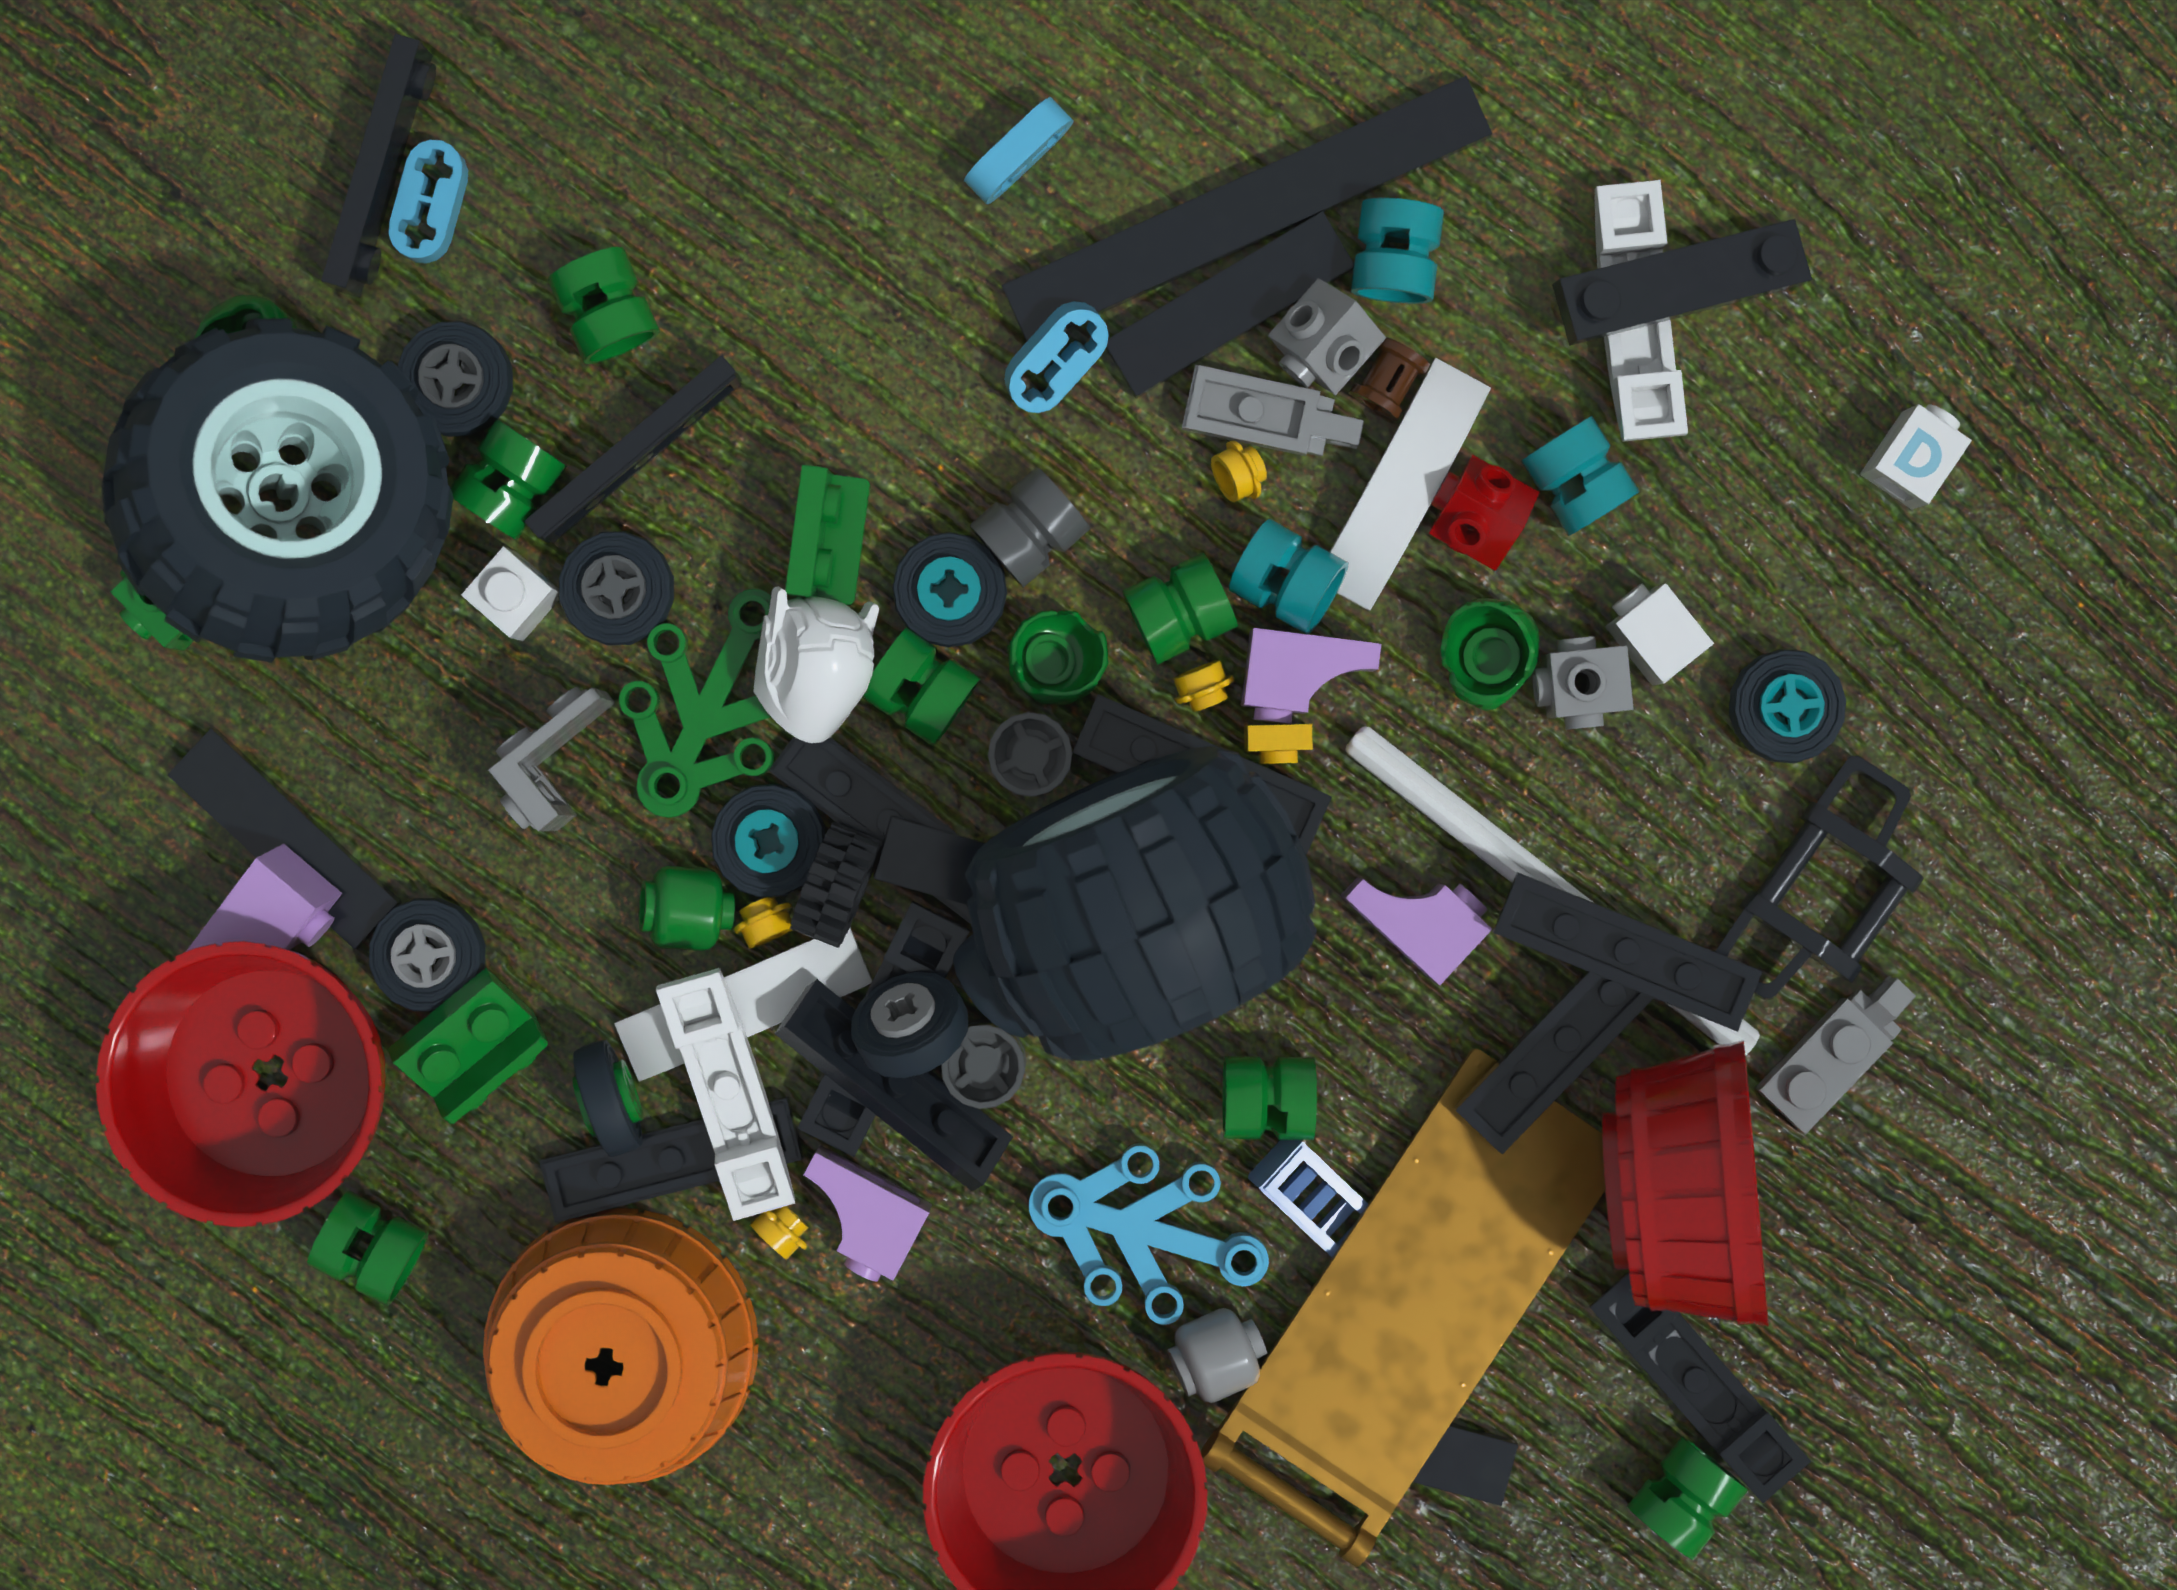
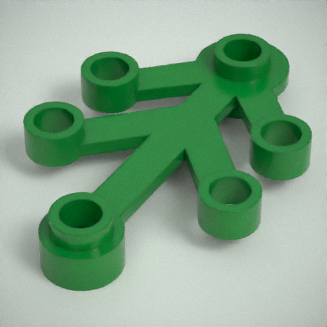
M759 589L742 591L730 603L728 619L732 630L700 694L686 655L688 638L685 632L678 626L664 623L656 626L649 633L647 639L649 652L662 663L683 725V729L672 751L656 713L660 705V696L657 689L650 683L633 681L625 685L620 692V708L624 714L633 718L647 763L638 775L637 793L644 807L657 816L666 818L681 816L695 806L699 799L701 788L742 774L749 776L763 775L773 765V749L765 740L760 738L744 739L737 745L734 753L696 763L707 739L771 718L757 696L724 706L755 641L761 638L763 621L757 626H748L742 619V611L747 604L757 602L763 606L765 616L768 615L771 595ZM665 631H672L679 638V647L671 655H663L657 648V639ZM637 688H644L650 694L651 703L645 711L637 713L629 705V695ZM754 744L762 747L766 756L764 764L758 769L748 768L742 759L744 750ZM666 773L675 775L680 783L678 793L672 798L663 797L657 789L659 778Z

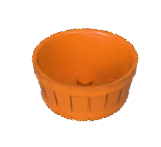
M613 1208L599 1211L597 1214L591 1213L568 1219L554 1226L551 1232L547 1230L532 1241L517 1257V1261L512 1263L502 1278L489 1308L484 1329L483 1358L487 1388L493 1409L504 1430L530 1459L548 1471L564 1478L587 1484L614 1485L645 1482L668 1475L690 1464L720 1440L727 1432L726 1429L732 1426L742 1411L751 1391L748 1390V1387L754 1381L759 1344H756L755 1341L758 1338L757 1321L751 1298H747L745 1294L747 1289L738 1271L727 1257H722L720 1254L722 1251L714 1243L691 1226L686 1228L683 1226V1222L664 1214L647 1210L642 1213L638 1212L639 1209ZM601 1348L612 1349L613 1360L623 1363L622 1375H611L608 1385L597 1384L596 1373L586 1370L585 1367L587 1358H597Z

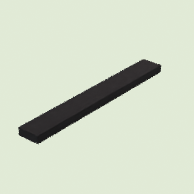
M1464 76L1002 285V289L1027 342L1047 318L1063 304L1073 301L1085 302L1095 308L1098 314L1106 312L1301 224L1322 211L1325 213L1487 140L1491 137L1492 131L1467 76ZM1071 321L1069 324L1066 325L1064 330L1074 326L1075 324Z

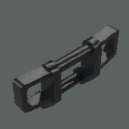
M1859 756L1849 757L1817 803H1809L1800 817L1804 824L1756 893L1753 891L1748 892L1739 906L1743 912L1715 951L1728 957L1730 951L1753 918L1801 949L1772 982L1767 984L1758 982L1754 994L1763 1000L1773 999L1810 957H1813L1842 979L1853 983L1863 968L1859 961L1905 894L1907 892L1914 894L1924 879L1919 872L1886 848L1910 800L1911 793L1909 788ZM1860 774L1889 792L1894 798L1895 804L1877 840L1869 837L1828 810L1852 775ZM1825 837L1857 856L1885 877L1838 947L1778 907Z

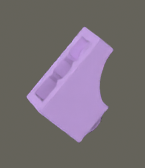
M1253 628L1250 630L1241 706L1255 708L1253 720L1291 724L1293 713H1308L1310 698L1330 679L1354 671L1373 672L1378 670L1381 644Z
M282 844L253 861L187 951L215 943L221 946L222 942L240 941L262 943L287 950L302 942L307 947H310L323 936L333 923L334 917L328 911L341 896L342 892L289 847Z
M1357 877L1340 895L1420 971L1439 986L1492 930L1480 918L1488 909L1461 884L1451 891L1446 885L1438 883L1429 893L1414 897H1399L1385 894L1368 884L1364 879Z
M820 1145L809 1163L804 1176L816 1183L827 1194L837 1210L842 1227V1241L836 1251L847 1256L844 1265L854 1273L874 1282H878L881 1275L894 1281L930 1212L932 1204Z

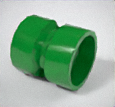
M610 247L582 256L560 267L547 279L561 312L575 318V322L569 330L585 364H595L623 355L646 344L661 332L647 299L633 294V289L639 281L623 247ZM607 296L608 301L600 304L598 299Z
M496 419L477 447L481 456L480 462L478 464H466L450 488L454 500L506 535L518 540L527 527L525 520L537 511L532 500L536 495H548L567 466ZM505 478H510L508 483L504 485Z
M1204 552L1172 567L1170 580L1167 582L1152 576L1122 590L1127 606L1156 665L1188 651L1191 637L1194 635H1198L1205 641H1208L1238 627L1237 619L1226 593Z
M905 628L874 669L868 688L862 698L888 716L897 712L904 714L905 727L934 747L957 717L981 678L952 658L944 662L938 661L936 659V647L909 628ZM915 682H918L921 685H923L920 690L917 688Z
M1224 1056L1222 1081V1126L1224 1139H1260L1265 1130H1272L1278 1140H1314L1317 1116V1075L1314 1057H1278L1273 1066H1266L1260 1056Z
M349 1190L340 1198L322 1226L309 1253L307 1265L337 1281L348 1276L355 1278L356 1291L388 1307L397 1297L413 1271L425 1247L429 1232L399 1216L388 1221L382 1219L380 1206ZM367 1232L373 1235L374 1238L363 1258L359 1259L352 1254L364 1233Z
M1681 1436L1660 1463L1664 1473L1663 1477L1660 1480L1648 1479L1627 1507L1663 1540L1689 1559L1694 1560L1716 1533L1712 1524L1715 1516L1728 1517L1749 1489L1712 1457Z

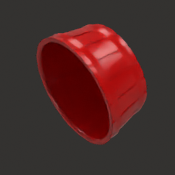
M240 941L222 942L221 946L215 943L194 948L175 956L176 960H168L149 972L135 986L137 989L134 992H129L117 1008L108 1026L110 1029L109 1033L104 1035L98 1055L96 1076H99V1082L96 1083V1097L101 1124L106 1127L107 1131L104 1133L111 1150L123 1169L127 1168L130 1171L129 1176L145 1193L160 1204L164 1202L168 1204L167 1208L190 1219L203 1223L213 1221V1225L248 1227L256 1226L259 1222L265 1225L282 1221L302 1213L305 1207L311 1208L343 1183V1180L349 1176L365 1155L376 1133L383 1109L386 1074L383 1048L374 1022L361 1001L337 976L321 964L300 953L277 946ZM276 1055L285 1061L281 1071L288 1079L283 1087L278 1084H272L266 1091L257 1085L260 1074L253 1067L258 1059L269 1062Z
M1744 1040L1731 1044L1714 1045L1713 1049L1649 1067L1631 1068L1630 1072L1617 1075L1616 1112H1604L1602 1118L1604 1174L1614 1266L1616 1270L1629 1269L1634 1304L1636 1306L1649 1307L1650 1311L1668 1310L1737 1321L1738 1325L1758 1324L1769 1326Z
M1051 1352L1029 1356L1009 1363L987 1375L964 1395L945 1419L929 1453L931 1459L927 1461L923 1480V1504H926L923 1512L927 1534L933 1551L938 1552L937 1560L957 1590H1173L1179 1583V1576H1184L1195 1557L1201 1541L1199 1534L1200 1531H1204L1207 1515L1208 1489L1204 1486L1207 1478L1198 1443L1192 1436L1194 1434L1184 1416L1163 1391L1145 1376L1111 1359L1081 1352ZM1058 1453L1066 1459L1075 1453L1082 1460L1077 1467V1472L1082 1478L1074 1486L1067 1480L1060 1482L1058 1485L1050 1480L1049 1477L1052 1475L1054 1467L1049 1460Z

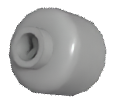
M1226 1308L1217 1309L1177 1328L1174 1335L1176 1346L1167 1349L1172 1366L1186 1395L1190 1396L1197 1393L1199 1398L1209 1403L1217 1402L1257 1383L1260 1377L1257 1358L1267 1354L1265 1344L1254 1321L1249 1319L1241 1323L1236 1314Z

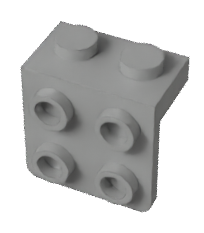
M574 687L557 699L546 710L552 719L539 730L536 729L530 732L527 728H524L511 736L495 751L501 760L491 767L489 772L507 792V794L500 798L501 804L523 829L531 826L537 831H558L577 816L538 765L615 703L607 692L595 688L580 691L578 687Z

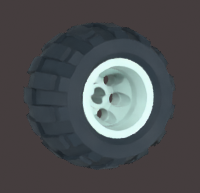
M290 318L252 319L246 323L245 330L226 334L224 329L219 331L215 328L176 347L174 356L159 368L155 367L147 371L124 401L122 412L112 435L109 436L101 486L104 524L110 529L118 553L117 561L135 591L142 596L146 595L166 615L165 622L194 641L199 642L200 639H205L233 650L234 657L271 663L274 658L304 656L307 660H315L347 651L350 645L372 633L383 631L409 607L435 569L437 558L449 533L454 497L450 486H448L446 470L450 459L436 419H431L429 414L424 415L415 401L418 395L416 386L392 361L389 362L387 360L382 365L358 348L360 339L327 325L323 333L293 328ZM286 445L296 446L304 452L306 460L298 465L288 464L280 457L279 449ZM237 452L250 453L255 457L258 467L251 472L239 471L234 467L231 456ZM318 481H327L336 488L337 497L331 501H322L313 494L311 485ZM274 489L279 499L291 500L292 508L287 511L277 512L273 502H261L259 494L265 490ZM231 495L237 498L241 503L242 511L237 515L230 513L225 508L220 496ZM302 524H311L316 526L321 534L311 539L298 538L296 528ZM258 531L263 535L271 536L273 539L263 537L255 532Z
M1205 746L1173 753L1124 770L1075 791L1024 817L991 838L979 848L965 873L973 896L967 901L976 949L999 1000L1026 1034L1034 1037L1038 1036L1045 1053L1073 1061L1104 1059L1148 1047L1192 1030L1241 1006L1269 989L1296 968L1313 943L1317 931L1310 916L1314 910L1315 898L1308 860L1287 811L1260 775L1256 772H1247L1241 756L1237 752L1219 747Z

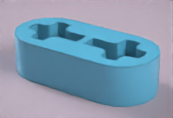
M1052 97L1046 98L1033 108L973 166L966 175L964 182L985 204L992 203L1063 137L1074 120Z
M430 139L421 142L410 151L405 162L389 221L388 234L392 245L404 257L415 263L427 264L436 261L447 252L453 238L468 183V168L464 158L452 145L442 140ZM439 155L444 156V163L453 170L450 179L439 178L433 197H429L431 180L422 173V168L424 164L434 165ZM425 206L430 207L427 225L436 231V235L433 241L428 239L422 240L419 249H415L414 241L405 234V230L408 225L418 226L421 222Z
M1076 301L1061 305L1011 359L1006 367L1004 380L1007 391L1018 407L1033 413H1041L1052 409L1099 359L1107 347L1109 334L1106 323L1095 308L1085 302ZM1089 320L1090 322L1086 329L1091 336L1090 340L1084 345L1075 340L1060 355V350L1069 340L1068 335L1064 331L1066 325L1072 321L1075 325L1081 326ZM1053 360V364L1044 374V378L1049 384L1043 392L1032 388L1024 394L1026 385L1021 378L1023 373L1030 370L1032 373L1039 374Z

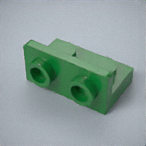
M802 465L785 588L789 597H801L802 599L812 598L813 596L844 603L847 606L855 603L871 488L870 482L867 479L834 475L828 468Z
M485 968L387 1050L393 1064L434 1099L439 1113L449 1124H454L466 1113L481 1106L489 1094L517 1071L528 1067L536 1059L537 1055L547 1047L548 1041L533 1010L489 969Z

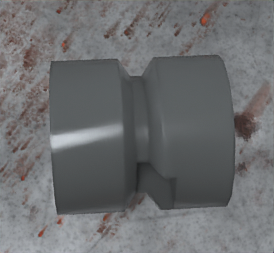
M1039 467L1034 468L1010 489L1012 502L1008 506L995 502L969 525L983 544L994 553L1001 565L1023 588L1050 565L1048 553L1052 549L1065 552L1091 530L1078 510Z
M1027 712L1012 716L999 725L990 740L988 758L992 773L1003 787L1015 794L1033 797L1049 793L1063 782L1070 771L1073 753L1069 737L1059 723L1046 715Z
M988 1018L972 1020L968 1022V1032L960 1048L945 1063L941 1064L943 1081L950 1094L964 1105L978 1109L997 1107L1010 1100L1021 1086L1026 1069L1025 1046L1020 1037L1008 1034L994 1025Z

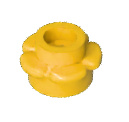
M1237 441L1227 442V449L1211 458L1212 472L1220 490L1231 502H1236L1245 497L1258 498L1261 495V482L1267 479L1266 468L1261 456L1252 446L1243 449L1242 445Z
M1220 660L1197 666L1173 678L1179 693L1178 697L1174 698L1177 704L1189 702L1193 712L1206 709L1228 698L1224 687L1232 684L1234 677L1233 675L1226 676Z
M765 897L739 910L743 922L734 927L735 934L742 932L749 949L771 942L792 931L790 929L792 918L789 911L793 906L791 903L778 905L775 897Z
M788 1206L763 1212L750 1224L754 1231L786 1260L799 1246L803 1250H806L808 1247L807 1242L801 1238V1235L809 1227Z

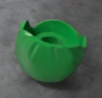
M1479 598L1460 605L1450 616L1440 645L1442 665L1449 671V683L1455 691V695L1463 702L1475 705L1476 708L1484 711L1496 709L1508 701L1531 677L1537 665L1540 645L1539 629L1531 615L1510 601Z

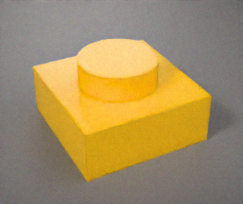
M1312 724L1244 726L1245 751H1259L1260 764L1298 763V750H1313Z

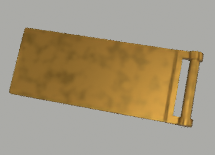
M1476 1048L1470 1050L1260 1365V1377L1257 1383L1244 1389L1218 1429L1211 1434L1200 1451L1205 1467L1213 1472L1219 1469L1223 1470L1340 1549L1339 1557L1354 1567L1360 1566L1369 1556L1377 1536L1391 1517L1396 1506L1606 1190L1602 1133L1554 1101L1503 1155L1454 1109V1106L1497 1063L1496 1060ZM1242 1431H1245L1364 1511L1365 1515L1359 1524L1352 1527L1236 1449L1234 1445Z

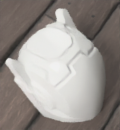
M778 586L772 590L769 614L764 616L753 692L776 723L797 739L808 743H820L830 738L843 724L866 692L874 667V641L872 635L879 612L878 605L871 601L866 602L861 612L856 613L846 604L832 599L813 596L806 599L797 597L787 601V592Z

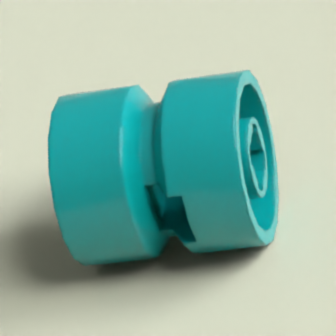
M1370 198L1363 200L1361 203L1357 238L1366 245V249L1355 256L1351 293L1363 298L1383 302L1404 304L1432 302L1438 264L1429 258V252L1440 246L1444 210L1430 203L1401 198ZM1389 242L1409 244V249L1388 248Z
M1593 416L1585 419L1521 460L1539 491H1551L1554 498L1550 508L1568 536L1581 530L1640 492L1622 462H1609L1606 455L1611 445ZM1581 473L1583 481L1579 479L1577 474Z
M1267 519L1254 534L1243 552L1232 575L1229 591L1259 608H1263L1270 603L1275 605L1276 617L1305 634H1310L1321 621L1339 591L1348 570L1349 562L1319 545H1315L1307 550L1302 547L1301 535L1272 519ZM1283 567L1290 570L1286 578L1280 575Z

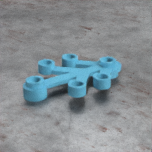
M1136 1143L1129 1146L1123 1152L1120 1159L1081 1180L1067 1173H1054L1041 1179L1035 1185L1030 1195L1029 1213L1031 1219L1043 1233L1049 1236L1064 1238L1085 1277L1084 1291L1086 1297L1095 1305L1109 1306L1115 1303L1122 1293V1279L1116 1269L1104 1264L1088 1228L1114 1236L1146 1296L1145 1309L1147 1315L1152 1321L1161 1325H1168L1178 1320L1183 1312L1184 1305L1180 1291L1175 1286L1168 1284L1148 1246L1218 1266L1222 1276L1228 1282L1237 1286L1253 1285L1260 1281L1267 1272L1269 1265L1267 1250L1263 1242L1251 1233L1237 1232L1229 1235L1225 1240H1220L1157 1221V1219L1192 1200L1207 1202L1218 1194L1221 1185L1219 1174L1207 1162L1200 1161L1190 1164L1180 1178L1122 1209L1095 1201L1129 1181L1136 1184H1144L1155 1178L1159 1171V1159L1156 1151L1147 1144ZM1137 1152H1144L1152 1159L1151 1169L1142 1175L1132 1173L1127 1165L1129 1158ZM1206 1171L1212 1175L1213 1185L1207 1192L1196 1193L1189 1187V1179L1193 1173ZM1056 1195H1065L1073 1203L1071 1213L1065 1217H1056L1049 1211L1048 1203ZM1247 1250L1254 1254L1256 1261L1251 1270L1239 1272L1232 1267V1258L1238 1251ZM1105 1274L1113 1278L1115 1289L1111 1294L1099 1296L1092 1291L1091 1282L1098 1275ZM1160 1293L1171 1294L1176 1299V1306L1169 1314H1159L1152 1308L1153 1299Z

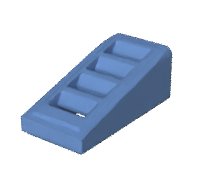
M1280 1140L1248 1175V1179L1331 1257L1334 1256L1352 1227L1337 1243L1330 1236L1354 1210L1361 1215L1368 1205L1363 1198L1301 1140ZM1304 1161V1164L1278 1189L1299 1164ZM1319 1175L1323 1181L1299 1207L1292 1203L1313 1179ZM1338 1193L1342 1199L1316 1225L1312 1219Z

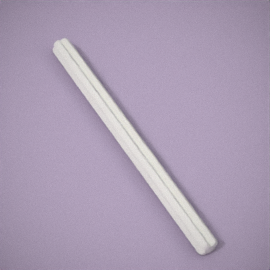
M1363 726L1348 742L1345 750L1350 757L1511 883H1513L1516 873L1519 872L1591 901L1372 728ZM1668 1004L1719 1045L1744 1040L1745 1055L1752 1050L1760 1037L1758 1030L1744 1019L1737 1032Z

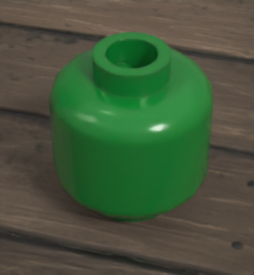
M664 866L655 873L652 881L642 882L638 911L640 932H649V936L657 948L693 951L709 950L716 944L720 930L732 929L735 911L734 893L723 891L722 881L713 869Z

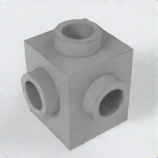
M1319 278L1298 302L1289 309L1284 318L1268 335L1285 355L1280 360L1279 365L1291 378L1305 388H1308L1314 381L1335 396L1386 339L1356 300Z
M1595 636L1557 640L1558 652L1542 655V668H1535L1532 673L1533 694L1536 706H1546L1547 719L1564 717L1565 730L1604 726L1603 713L1634 710L1627 646L1596 649ZM1578 673L1584 677L1586 682L1583 693H1580L1575 687V677Z

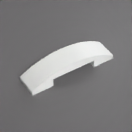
M1661 180L1603 185L1595 188L1597 269L1663 252V248L1667 244ZM1671 320L1604 337L1611 391L1622 442L1687 435L1688 427L1681 370H1676Z
M1437 358L1433 360L1398 429L1330 550L1331 553L1349 562L1345 578L1337 592L1338 595L1367 611L1372 609L1446 477L1491 387Z
M849 928L839 948L817 939H812L724 977L747 1037L782 1023L805 988L816 979L839 997L863 988L873 981L851 928ZM661 1004L614 1023L639 1082L685 1064L680 1048L675 1049Z
M720 968L657 985L656 992L675 1049L680 1048L715 1152L714 1165L733 1221L795 1204L791 1179L766 1092L739 1013Z

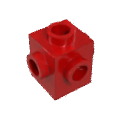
M1472 455L1460 476L1448 471L1430 505L1439 509V513L1429 534L1446 543L1452 550L1466 554L1496 571L1523 531L1540 492L1517 480L1505 469L1491 465Z

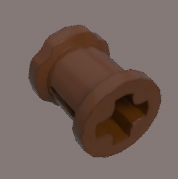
M1386 337L1377 348L1380 352L1361 384L1354 383L1349 394L1370 410L1388 419L1398 421L1403 413L1399 405L1417 374H1425L1430 363L1404 344Z

